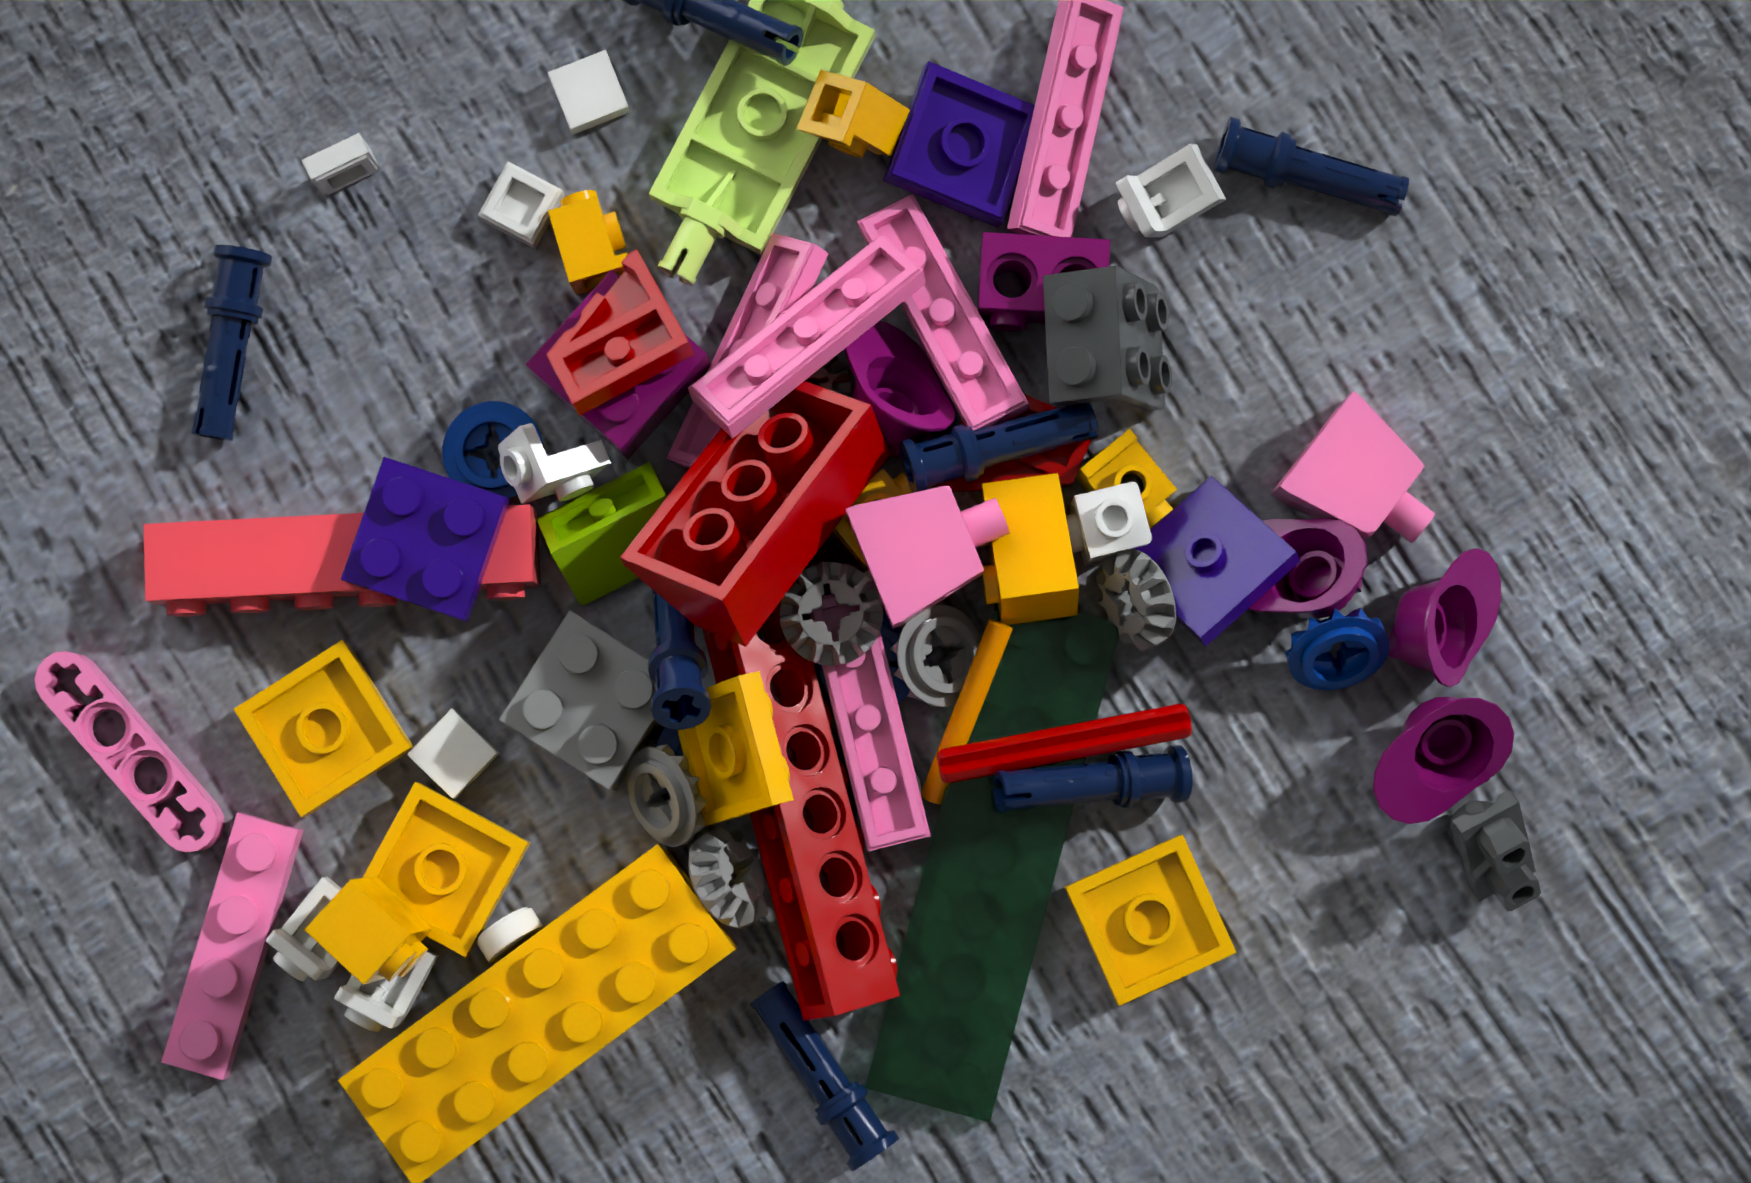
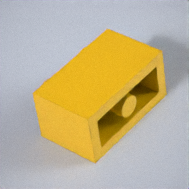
M1058 473L983 483L982 503L996 498L1010 533L981 545L988 546L991 565L983 566L984 572L981 575L986 604L998 603L1000 621L1007 625L1078 615L1079 585Z
M374 876L350 879L304 930L357 980L365 985L384 978L390 982L397 975L400 978L404 977L428 951V948L421 941L433 928L379 878Z

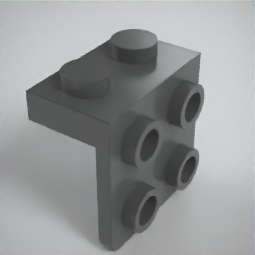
M1116 265L1043 275L1049 403L1065 406L1120 399L1149 411L1164 409L1165 393H1169L1172 386L1171 366L1168 358L1163 355L1162 331L1168 327L1169 313L1166 299L1162 293H1159L1156 285Z

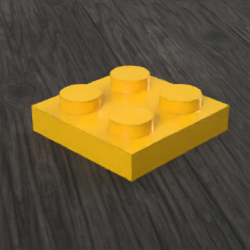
M343 639L234 708L235 713L300 817H308L414 748L350 644Z
M760 671L739 675L705 688L711 700L709 716L703 723L693 728L677 730L683 755L688 760V771L692 777H700L697 783L698 792L707 801V804L700 810L704 816L705 826L725 822L793 801L789 784V767L781 754L772 719V703L765 692Z
M414 782L362 878L374 876L379 878L433 928L427 937L464 957H469L478 941V937L486 927L531 842L422 783Z
M1183 834L1174 836L1064 886L1118 1006L1237 953Z

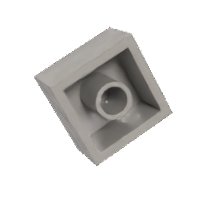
M569 610L499 720L603 787L616 791L627 774L633 755L644 748L659 724L653 718L651 712V700L656 692V683L649 675V660Z

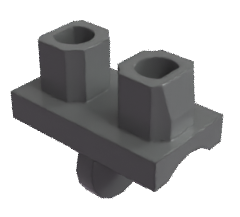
M1510 790L1498 795L1495 803L1473 800L1463 805L1454 813L1450 824L1451 833L1456 845L1459 846L1470 889L1479 901L1494 894L1507 911H1513L1541 894L1539 881L1533 874L1536 870L1520 803Z

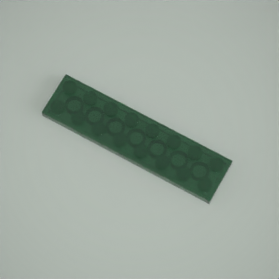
M995 603L991 619L1000 621L998 603ZM1080 612L1076 616L1009 625L1013 628L967 744L1096 720L1119 636L1118 628L1114 623H1110L1109 620ZM1086 757L1027 769L1085 764ZM994 775L949 783L945 788L897 965L896 982L900 996L889 999L887 1002L865 1084L866 1089L986 1122L991 1121L1074 804L1010 810L1009 812L1001 813L996 808L994 802L993 788H1002V784L993 783Z

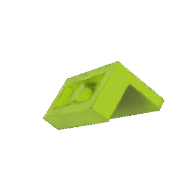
M650 462L537 518L552 557L581 605H586L638 578L623 565L620 556L667 498Z

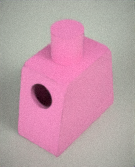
M1355 391L1351 392L1339 404L1271 493L1279 501L1313 519L1342 520L1354 527L1363 541L1370 538L1382 522H1384L1410 543H1413L1435 515L1432 510L1407 492L1408 488L1425 467L1422 461Z
M941 486L863 503L845 509L847 519L892 629L905 624L980 577L984 572V568L976 547L1010 534L996 498L960 512L950 486Z

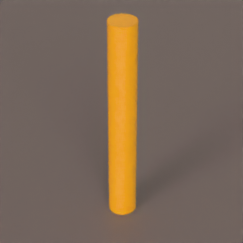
M993 619L988 620L921 790V797L929 802L944 804L952 783L942 781L938 768L937 753L944 748L968 743L1013 630L1012 627L1003 622Z

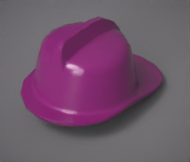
M879 321L844 349L848 363L856 378L852 398L871 404L889 449V457L898 458L901 456V441L911 439L916 444L929 432L945 430L953 424L955 409L949 397L943 391L928 358L920 346L905 332L889 323Z
M1326 518L1262 520L1297 551L1301 562L1248 610L1293 613L1301 618L1312 617L1321 619L1329 617L1334 608L1338 611L1343 609L1354 594L1361 592L1362 577L1367 564L1366 544L1354 527L1342 520Z
M1479 548L1464 551L1451 564L1441 580L1416 586L1404 592L1396 610L1395 624L1388 637L1390 643L1388 656L1404 660L1407 664L1417 669L1431 671L1438 683L1446 687L1459 684L1470 662L1489 636L1497 620L1501 603V579L1497 564L1492 556Z
M1435 697L1422 702L1410 712L1402 727V734L1382 753L1376 766L1373 792L1379 808L1392 820L1407 824L1428 822L1446 812L1475 788L1487 782L1505 765L1512 752L1514 731L1508 715L1497 704L1481 698Z

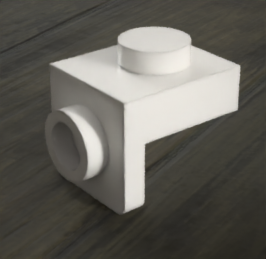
M1197 144L1185 146L1138 176L1127 175L1116 182L1123 197L1118 200V206L1123 218L1134 232L1141 231L1144 237H1164L1226 200Z
M532 423L519 426L498 445L502 473L506 481L515 488L521 504L555 493L560 502L578 497L593 489L592 478L611 464L602 440L547 456Z
M1128 482L1075 495L1069 504L1071 514L1066 515L1072 552L1081 551L1084 566L1102 562L1103 559L1113 556L1114 553L1146 546L1152 540L1139 486L1136 482Z
M322 877L283 927L274 929L266 939V942L278 951L273 960L288 974L303 982L308 976L316 981L328 978L340 964L304 930L342 889L328 877Z
M428 950L404 977L400 978L397 975L390 982L384 978L363 985L351 975L347 985L340 986L334 999L348 1006L344 1014L346 1018L370 1031L378 1033L383 1025L390 1029L403 1024L439 955Z

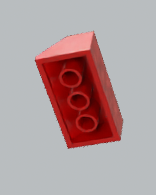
M804 381L733 439L721 428L620 556L623 565L694 625L747 647L846 514L845 509L852 506L890 455L871 404Z

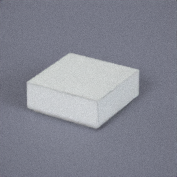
M606 50L548 72L572 135L630 113L629 106Z
M360 133L302 160L312 182L323 195L326 194L327 196L378 172L377 169L380 168L371 148Z
M507 161L482 206L478 217L484 223L536 249L551 222L548 210L559 207L560 200L565 197L562 189Z
M451 708L407 755L452 799H457L500 752L455 709Z

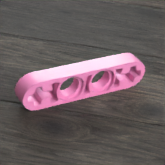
M68 651L55 652L44 658L38 666L35 675V687L40 698L162 839L175 850L182 852L205 851L214 846L221 838L225 826L224 814L219 805L101 669L87 656ZM60 667L69 670L79 668L81 673L75 679L76 685L86 696L96 697L99 691H101L104 695L103 698L95 700L85 707L75 694L65 691L57 693L55 688L61 683V678L57 671ZM85 707L77 718L74 711ZM116 710L125 721L126 730L124 736L113 746H103L94 736V722L104 711ZM150 757L159 759L167 769L165 785L154 794L142 792L136 785L134 777L139 763ZM182 785L187 790V793L175 799L188 812L203 810L206 815L200 822L201 829L205 832L201 838L197 835L181 836L179 830L184 826L185 821L174 807H165L161 814L156 808L158 805L172 799Z

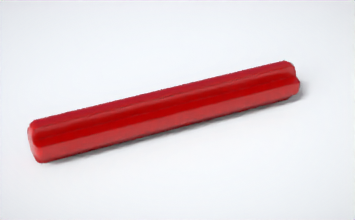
M1176 704L944 748L937 753V762L942 781L953 783L994 775L997 770H1021L1185 739L1192 735V724L1186 705Z

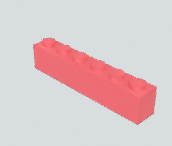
M530 504L508 505L479 589L486 590L487 600L524 599L525 588L541 587L538 512ZM364 513L143 524L145 601L166 606L167 616L206 615V604L230 603L231 613L269 612L270 601L294 600L296 610H324L334 608L333 598L357 596L358 604L361 607L397 605L396 598L341 580Z

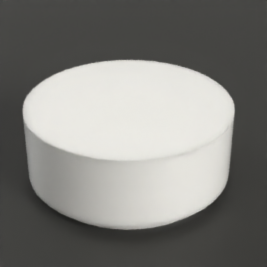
M523 907L488 927L478 937L477 945L487 961L494 963L504 958L542 930L544 926L532 908Z

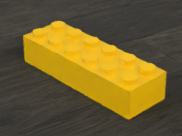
M658 843L346 1073L338 1081L411 1183H422L736 950L739 945L725 926L704 907L694 890L690 878L666 845Z

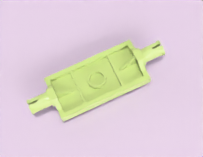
M841 0L749 1L747 6L790 25L801 27L803 30L802 45L799 48L784 40H776V42L785 45L787 49L797 53L796 58L791 64L783 66L776 60L729 39L649 192L650 200L678 213L683 219L666 254L657 265V268L666 275L674 278L677 273L680 276V282L693 286L696 281L695 278L716 238L723 239L726 237L760 255L763 254L771 235L774 233L822 141V138L805 134L796 129L820 70L854 78L875 39V30L851 18L843 10L844 4Z

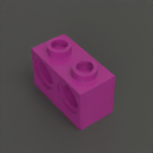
M983 232L980 246L977 310L983 320H990L989 327L998 331L1027 330L1028 323L1045 324L1043 275L1108 267L1110 240ZM1013 271L1024 277L1028 290L1020 297L1008 298L996 290L993 280L1002 272Z

